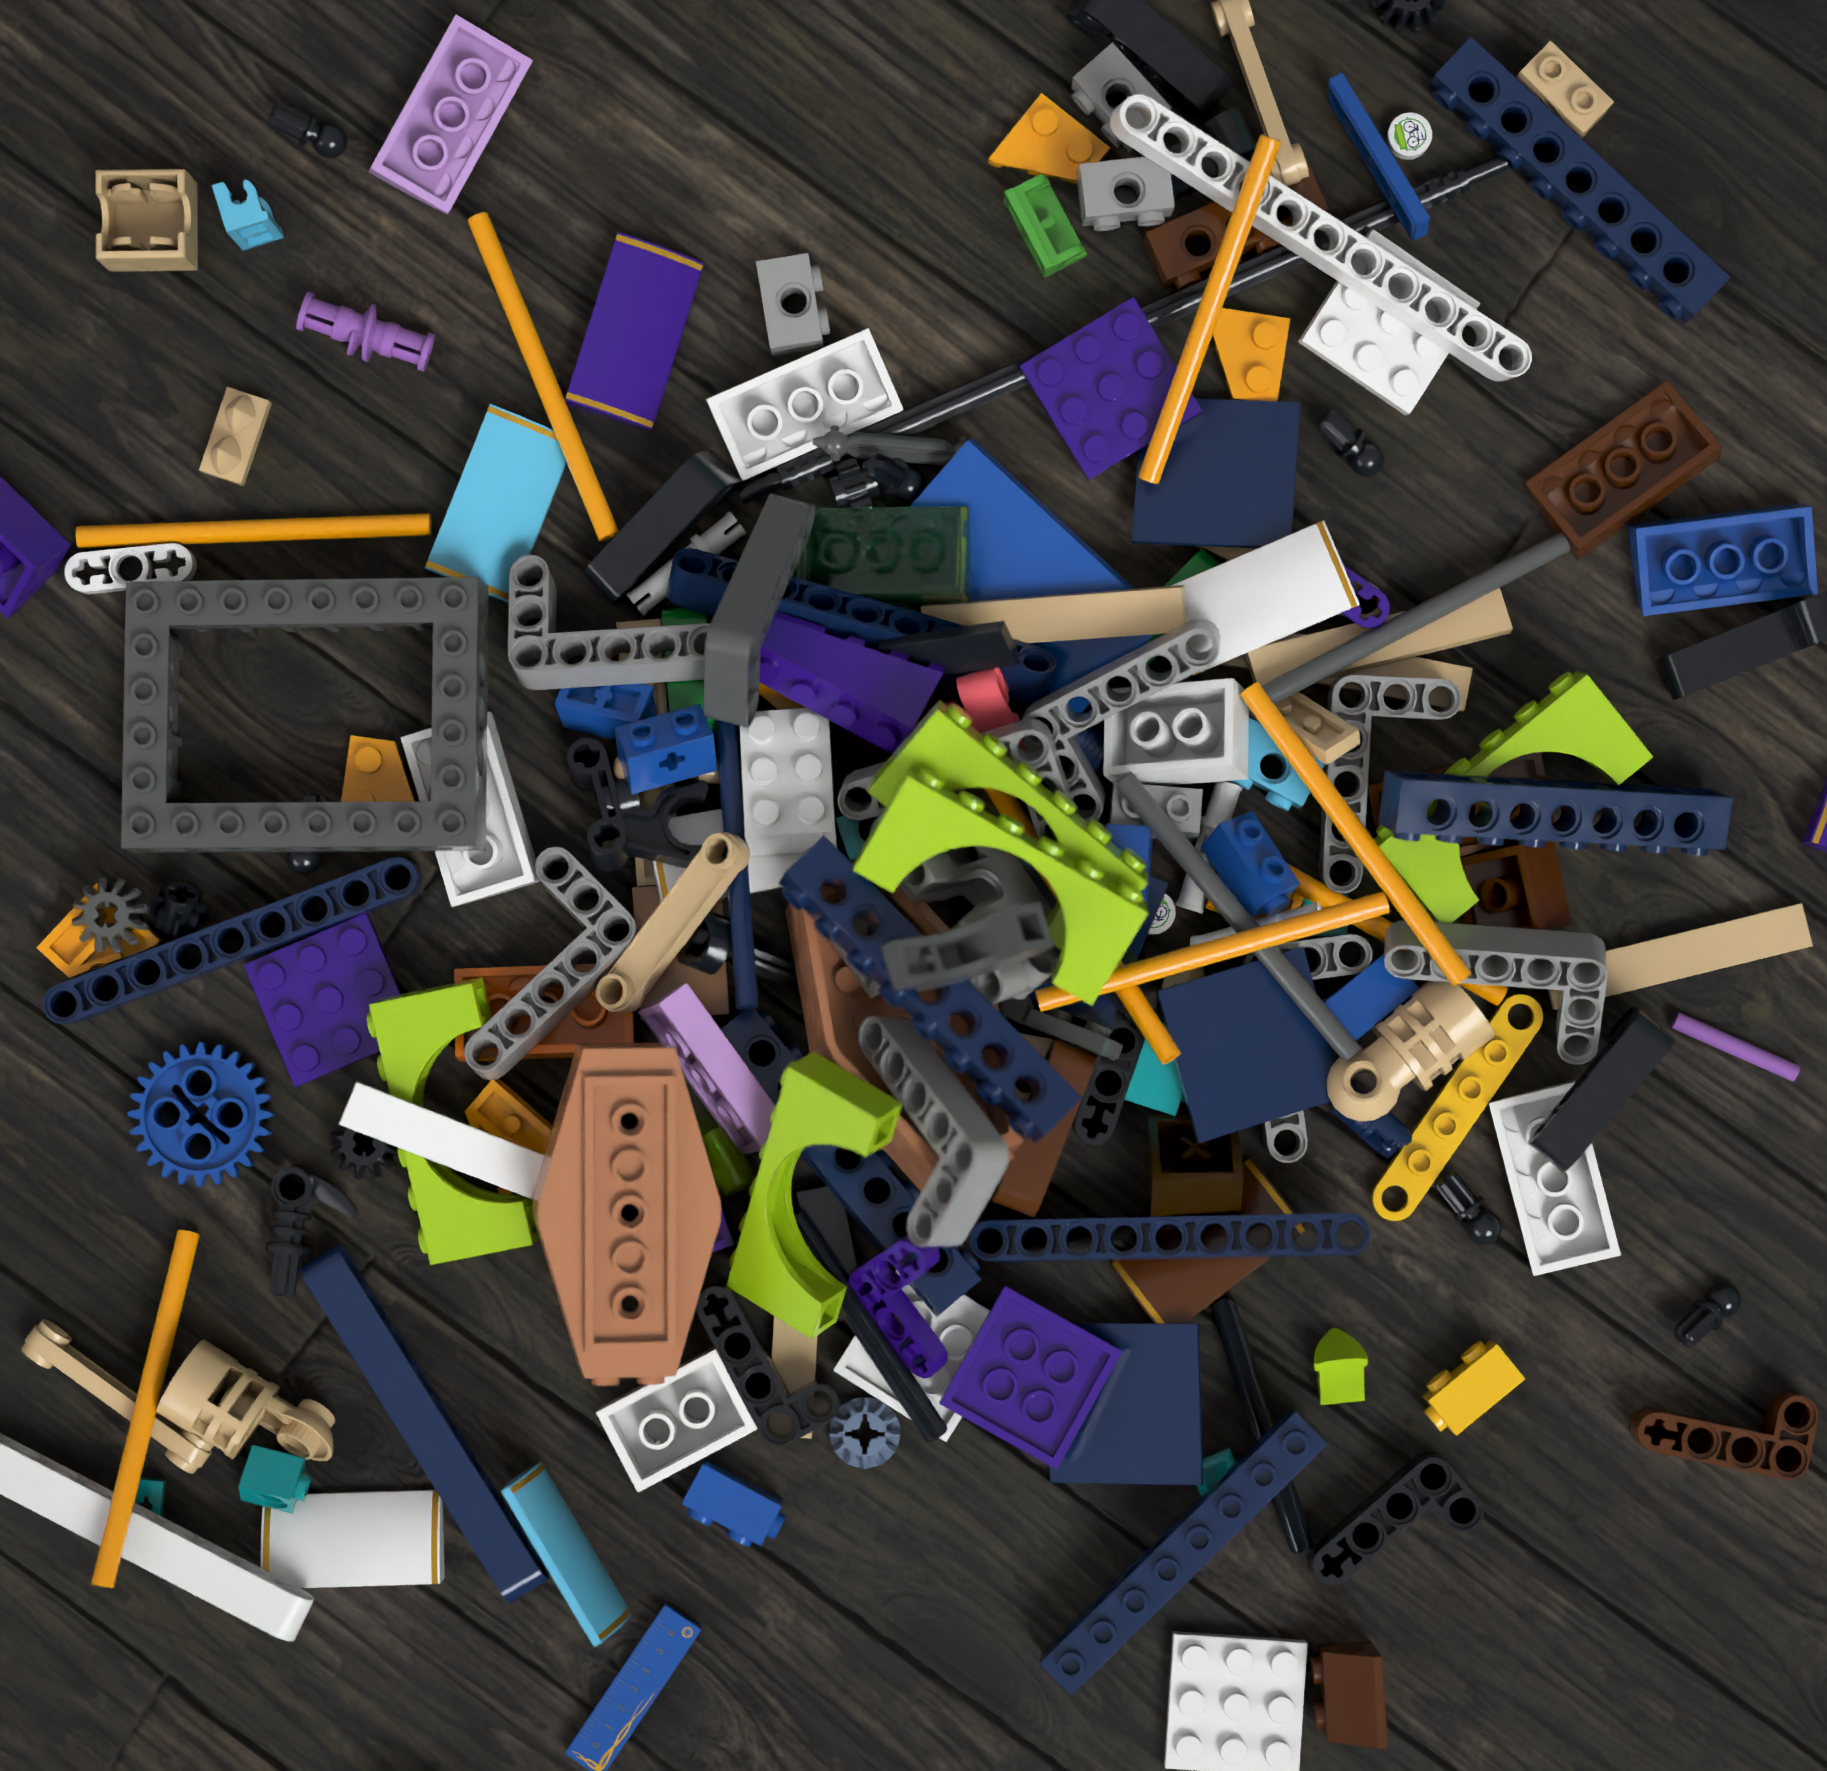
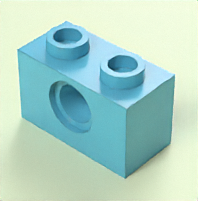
M1249 717L1248 779L1230 782L1246 790H1249L1252 785L1267 792L1266 801L1285 811H1289L1291 806L1297 809L1301 808L1310 793L1309 789L1263 726ZM1272 755L1282 762L1283 772L1278 779H1268L1262 774L1260 762L1264 756ZM1313 757L1319 764V766L1323 769L1325 764L1316 759L1315 757Z

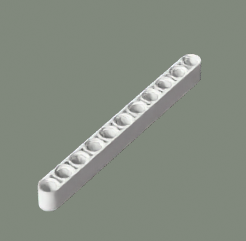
M1143 94L1130 96L1116 107L1110 118V126L1114 135L1119 140L1230 212H1233L1239 195L1240 182L1244 181L1250 162ZM1127 108L1136 109L1142 114L1144 119L1142 129H1135L1127 123L1125 117ZM1165 133L1175 134L1181 142L1180 153L1174 154L1166 149L1163 142ZM1203 157H1209L1217 163L1219 169L1217 178L1208 177L1201 168ZM1269 176L1252 226L1488 379L1496 382L1506 381L1524 374L1529 369L1532 353L1529 346L1522 339L1272 176ZM1279 205L1285 206L1291 211L1293 215L1291 227L1284 226L1278 221L1276 210ZM1315 230H1322L1328 235L1330 239L1328 251H1323L1316 246L1314 242ZM1354 253L1361 255L1366 261L1367 270L1364 275L1356 273L1351 266V258ZM1391 277L1398 279L1403 286L1401 299L1393 297L1389 292L1388 282ZM1428 301L1435 303L1439 308L1440 318L1437 323L1430 321L1426 316L1425 306ZM1465 325L1470 326L1476 333V343L1473 347L1467 345L1462 338V330ZM1501 349L1507 350L1513 358V364L1509 371L1504 369L1499 362Z

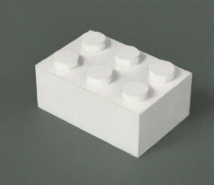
M1234 678L1175 683L1105 719L1103 775L1114 783L1131 771L1141 784L1157 786L1248 779L1249 707L1240 696L1245 689ZM1132 687L1115 688L1112 690L1117 693H1125L1132 689Z
M808 708L756 711L749 728L740 726L745 841L749 847L750 856L806 853L823 836L837 848L830 720Z
M715 1347L680 1364L676 1376L664 1377L663 1384H643L601 1406L596 1412L637 1492L648 1488L758 1429Z

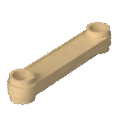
M1218 0L1212 2L1211 9L1218 32L1221 37L1229 34L1265 136L1282 142L1270 176L1285 186L1299 183L1301 179L1309 177L1308 167L1300 144H1290L1249 27L1255 26L1250 3L1248 0Z
M719 832L705 839L701 850L608 974L599 981L596 988V996L601 1006L610 1012L627 1014L637 1010L642 1005L645 996L737 874L747 866L750 851L742 838L731 833ZM728 845V856L723 861V851L725 847ZM622 986L623 994L621 999L619 1000L618 992L620 987Z
M42 1319L39 1325H35L25 1339V1344L21 1348L22 1352L44 1368L51 1369L52 1366H55L131 1422L137 1393L69 1344L72 1339L71 1336L58 1325L46 1319ZM156 1412L151 1437L168 1449L165 1455L172 1463L182 1470L194 1474L211 1455V1449L214 1445H208L203 1441V1438L193 1432H187Z

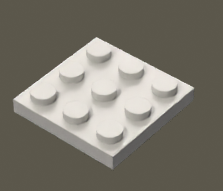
M1374 229L1366 234L1365 238L1477 310L1481 304ZM1354 253L1351 258V266L1356 273L1364 275L1367 270L1366 261L1361 255ZM1391 277L1388 282L1389 292L1393 297L1401 299L1403 286L1398 279ZM1336 281L1298 341L1404 415L1412 412L1449 354L1339 281ZM1428 301L1425 306L1426 316L1430 321L1437 323L1440 318L1439 308L1435 303Z
M908 1284L902 1288L903 1292L942 1342L948 1355L947 1363L932 1377L924 1379L913 1374L947 1425L946 1433L940 1437V1439L947 1442L962 1416L940 1405L939 1401L990 1310L964 1294L936 1318ZM892 1313V1314L894 1315L895 1319H896L902 1326H904L903 1323L901 1322V1320H900L894 1313ZM854 1336L833 1371L910 1419L857 1337Z
M1173 1631L1164 1756L1165 1769L1194 1771H1299L1307 1659L1306 1640Z

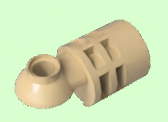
M1427 981L1410 996L1411 999L1404 1005L1400 1004L1392 1011V1015L1384 1021H1379L1372 1027L1378 1037L1376 1041L1366 1049H1360L1345 1062L1340 1057L1330 1068L1326 1081L1328 1097L1336 1110L1345 1117L1356 1121L1376 1120L1391 1110L1397 1102L1400 1089L1411 1080L1421 1090L1427 1091L1433 1086V1079L1440 1074L1447 1075L1453 1070V1063L1458 1059L1464 1061L1495 1036L1488 1020L1459 984L1453 987L1450 982ZM1359 1073H1368L1375 1078L1377 1084L1372 1092L1359 1094L1350 1085L1352 1078Z
M201 1340L185 1359L168 1385L156 1409L157 1413L187 1432H193L203 1438V1441L208 1445L216 1446L231 1459H235L242 1451L259 1425L274 1433L281 1447L294 1456L302 1457L305 1460L328 1461L333 1454V1436L330 1429L335 1423V1418L326 1407L310 1399H303L297 1407L277 1396L280 1389L279 1385L272 1381L264 1380L258 1376V1372L240 1365L237 1359L206 1340ZM224 1394L219 1404L216 1406L215 1403L219 1399L220 1395Z

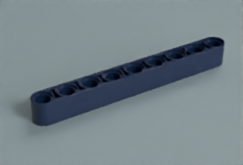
M681 549L673 557L666 595L675 605L714 616L739 561L699 549ZM793 576L777 609L778 612L826 627L828 635L840 639L848 638L851 635L865 640L864 647L878 651L877 648L880 640L965 626ZM1013 639L1019 653L1017 664L1000 667L999 669L1009 687V701L1030 706L1035 701L1047 696L1057 666L1056 658L1051 652L1042 647ZM972 672L943 675L939 681L957 685L958 677Z
M400 857L389 858L57 984L44 995L43 1011L55 1023L74 1024L83 1022L336 926L364 913H370L415 895L421 888L423 882L422 871L411 860ZM404 865L410 871L411 880L406 888L397 891L390 884V873L397 866ZM358 881L364 882L369 888V897L361 906L353 905L348 896L349 888ZM315 897L324 899L328 909L326 916L318 922L312 921L307 914V906ZM273 913H279L285 919L286 926L280 936L273 938L266 931V920ZM236 928L241 931L244 943L238 952L231 953L226 949L224 939L228 931ZM191 944L198 946L202 952L201 963L194 969L188 968L183 962V953ZM149 960L155 961L160 967V977L152 985L147 984L141 974L142 967ZM108 976L115 978L119 987L117 995L110 1001L103 998L100 992L101 982ZM66 992L73 994L77 1002L76 1010L70 1016L62 1014L58 1004L60 997Z
M1352 1213L988 1220L974 1227L970 1233L969 1243L971 1250L977 1257L992 1263L1354 1256L1363 1252L1370 1241V1229L1364 1218ZM1307 1223L1316 1228L1318 1238L1311 1247L1301 1248L1292 1241V1232L1299 1224ZM1344 1223H1356L1363 1230V1239L1357 1246L1346 1247L1338 1241L1337 1231ZM1257 1224L1269 1227L1273 1235L1270 1244L1262 1249L1253 1248L1247 1241L1249 1229ZM1212 1225L1221 1226L1227 1232L1226 1243L1223 1247L1216 1250L1208 1249L1202 1241L1203 1232ZM1174 1226L1181 1231V1244L1174 1250H1163L1158 1245V1234L1164 1227ZM1122 1227H1131L1137 1235L1135 1246L1129 1251H1118L1113 1244L1115 1232ZM1037 1228L1044 1230L1048 1239L1046 1247L1038 1253L1028 1252L1024 1244L1027 1233ZM1077 1228H1087L1092 1235V1244L1084 1252H1074L1069 1246V1236ZM988 1230H998L1003 1238L1002 1247L996 1253H984L980 1245L982 1235Z
M336 1244L300 1267L301 1275L502 1596L507 1602L513 1603L549 1580L548 1573L539 1556L345 1249L340 1244Z

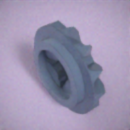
M858 1397L847 1401L839 1408L838 1413L830 1424L829 1436L833 1451L847 1465L868 1469L883 1465L896 1452L899 1444L900 1425L896 1414L887 1404L876 1398ZM863 1414H867L870 1429L885 1432V1435L870 1438L867 1452H863V1445H860L858 1437L845 1435V1432H852V1430L860 1428Z

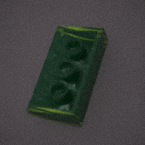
M968 506L859 508L854 511L851 508H815L811 533L792 576L884 603L970 602V509Z

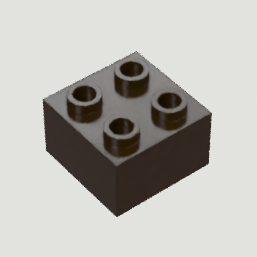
M1148 1114L1146 1160L1151 1217L1241 1215L1244 1178L1239 1131L1197 1143L1190 1114H1176L1175 1116L1170 1114Z

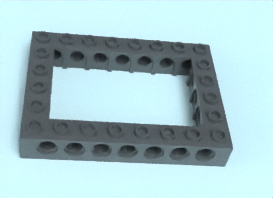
M478 577L126 582L121 848L136 853L486 851L489 586ZM412 626L418 631H427V626H433L431 801L177 803L181 795V782L177 781L178 747H182V738L178 737V703H183V694L179 693V660L184 659V649L180 639L171 634L170 629H195L200 633H210V629L237 628L244 633H251L253 628H282L287 632H297V628L324 627L331 632H340V627H369L374 631H383V627Z

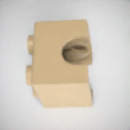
M185 169L96 170V195L100 200L102 210V231L96 234V259L109 271H198L197 182Z

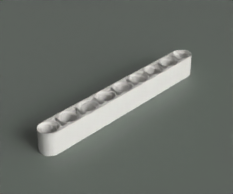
M0 1433V1494L100 1546L113 1491ZM134 1502L121 1555L122 1558L270 1635L291 1642L295 1640L314 1601L312 1595Z

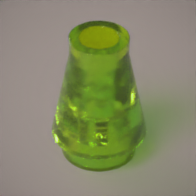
M722 1127L716 1128L702 1136L717 1189L721 1188L725 1197L737 1193L752 1184L755 1179L752 1170L755 1167L730 1140Z

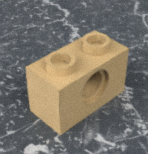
M1551 40L1516 77L1580 138L1605 115L1614 103Z

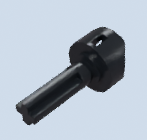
M709 911L691 940L677 954V961L709 975L715 974L724 962L733 966L730 918ZM754 946L756 975L795 990L798 981L794 961Z

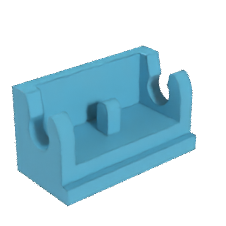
M248 180L243 181L244 189L247 192V200H244L242 203L239 200L233 201L231 199L232 194L224 182L212 185L226 232L242 250L284 238L281 227L274 220L270 206L263 198H259L257 190Z

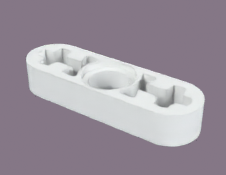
M176 543L80 552L73 555L66 563L65 578L72 588L84 594L126 591V582L190 581L196 572L197 563L195 556L190 550ZM176 553L178 558L186 561L185 566L178 568V575L173 576L172 571L165 568L154 569L157 578L151 579L153 566L149 559L150 554H154L153 561L157 563L171 561V554ZM127 557H138L143 566L141 575L136 580L125 581L119 573L121 562ZM110 558L109 573L113 583L107 584L109 577L104 574L91 576L90 584L87 585L83 579L76 577L77 571L84 569L85 562H88L89 566L95 569L108 568L105 559Z

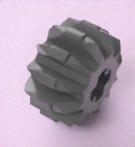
M100 878L98 882L99 892L91 885H86L83 887V892L89 901L75 900L73 903V907L76 909L84 910V916L73 918L72 925L87 926L79 936V939L82 942H89L95 938V951L103 952L108 944H110V948L114 953H120L124 947L123 939L130 945L139 943L137 935L132 931L134 928L138 930L148 929V923L137 919L138 914H145L150 911L149 905L134 904L141 897L142 891L139 888H134L127 892L128 882L125 879L119 878L112 887L108 878ZM106 907L118 908V911L114 914L117 920L116 924L104 923L103 920L108 916L104 910Z

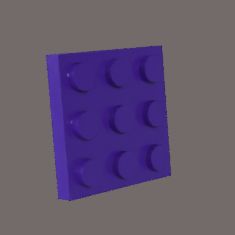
M1132 297L1023 363L1019 369L1086 480L1089 481L1150 444L1174 377L1176 366L1137 301ZM1192 393L1180 425L1202 412Z
M369 913L359 915L243 965L294 1087L306 1084L380 1052L377 1038L371 1036L367 1025V1013L370 1012L369 1004L381 998L402 994Z
M1004 1284L942 1395L939 1404L1051 1467L1058 1469L1123 1351Z

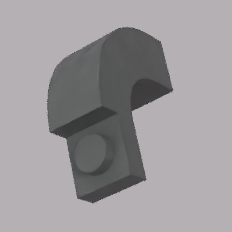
M1041 903L1006 907L985 919L948 932L894 940L881 946L894 991L916 988L918 992L963 982L1001 970L1054 947Z

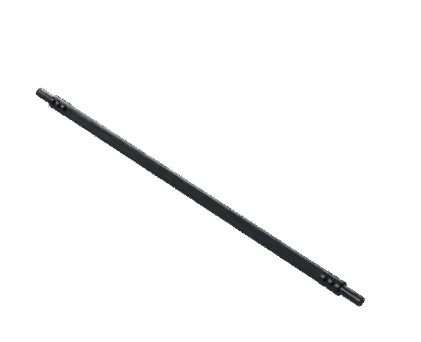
M1496 155L1464 170L1461 167L1455 168L1412 188L1425 210H1428L1469 192L1470 186L1508 170V163L1504 156ZM1387 199L1339 219V221L1364 237L1372 229L1380 231L1400 222ZM1315 230L1314 242L1316 246L1323 251H1328L1330 246L1328 235L1322 230ZM1283 245L1243 261L1237 265L1226 298L1308 261ZM1209 277L1141 306L1140 308L1153 330L1197 311ZM1051 346L856 432L912 436L1029 385L1019 369L1020 365ZM817 448L775 466L777 471L737 488L743 504H746L783 487L787 491L837 469L835 463L850 459L853 456L845 452L840 456L839 461H832L831 456L822 448Z

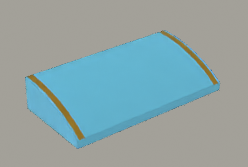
M489 405L426 563L425 569L428 572L443 578L478 577L489 586V596L509 603L510 568L520 557L531 555L567 464L554 430L495 405Z
M540 1461L512 1478L501 1492L593 1647H596L615 1633L631 1617L632 1613Z

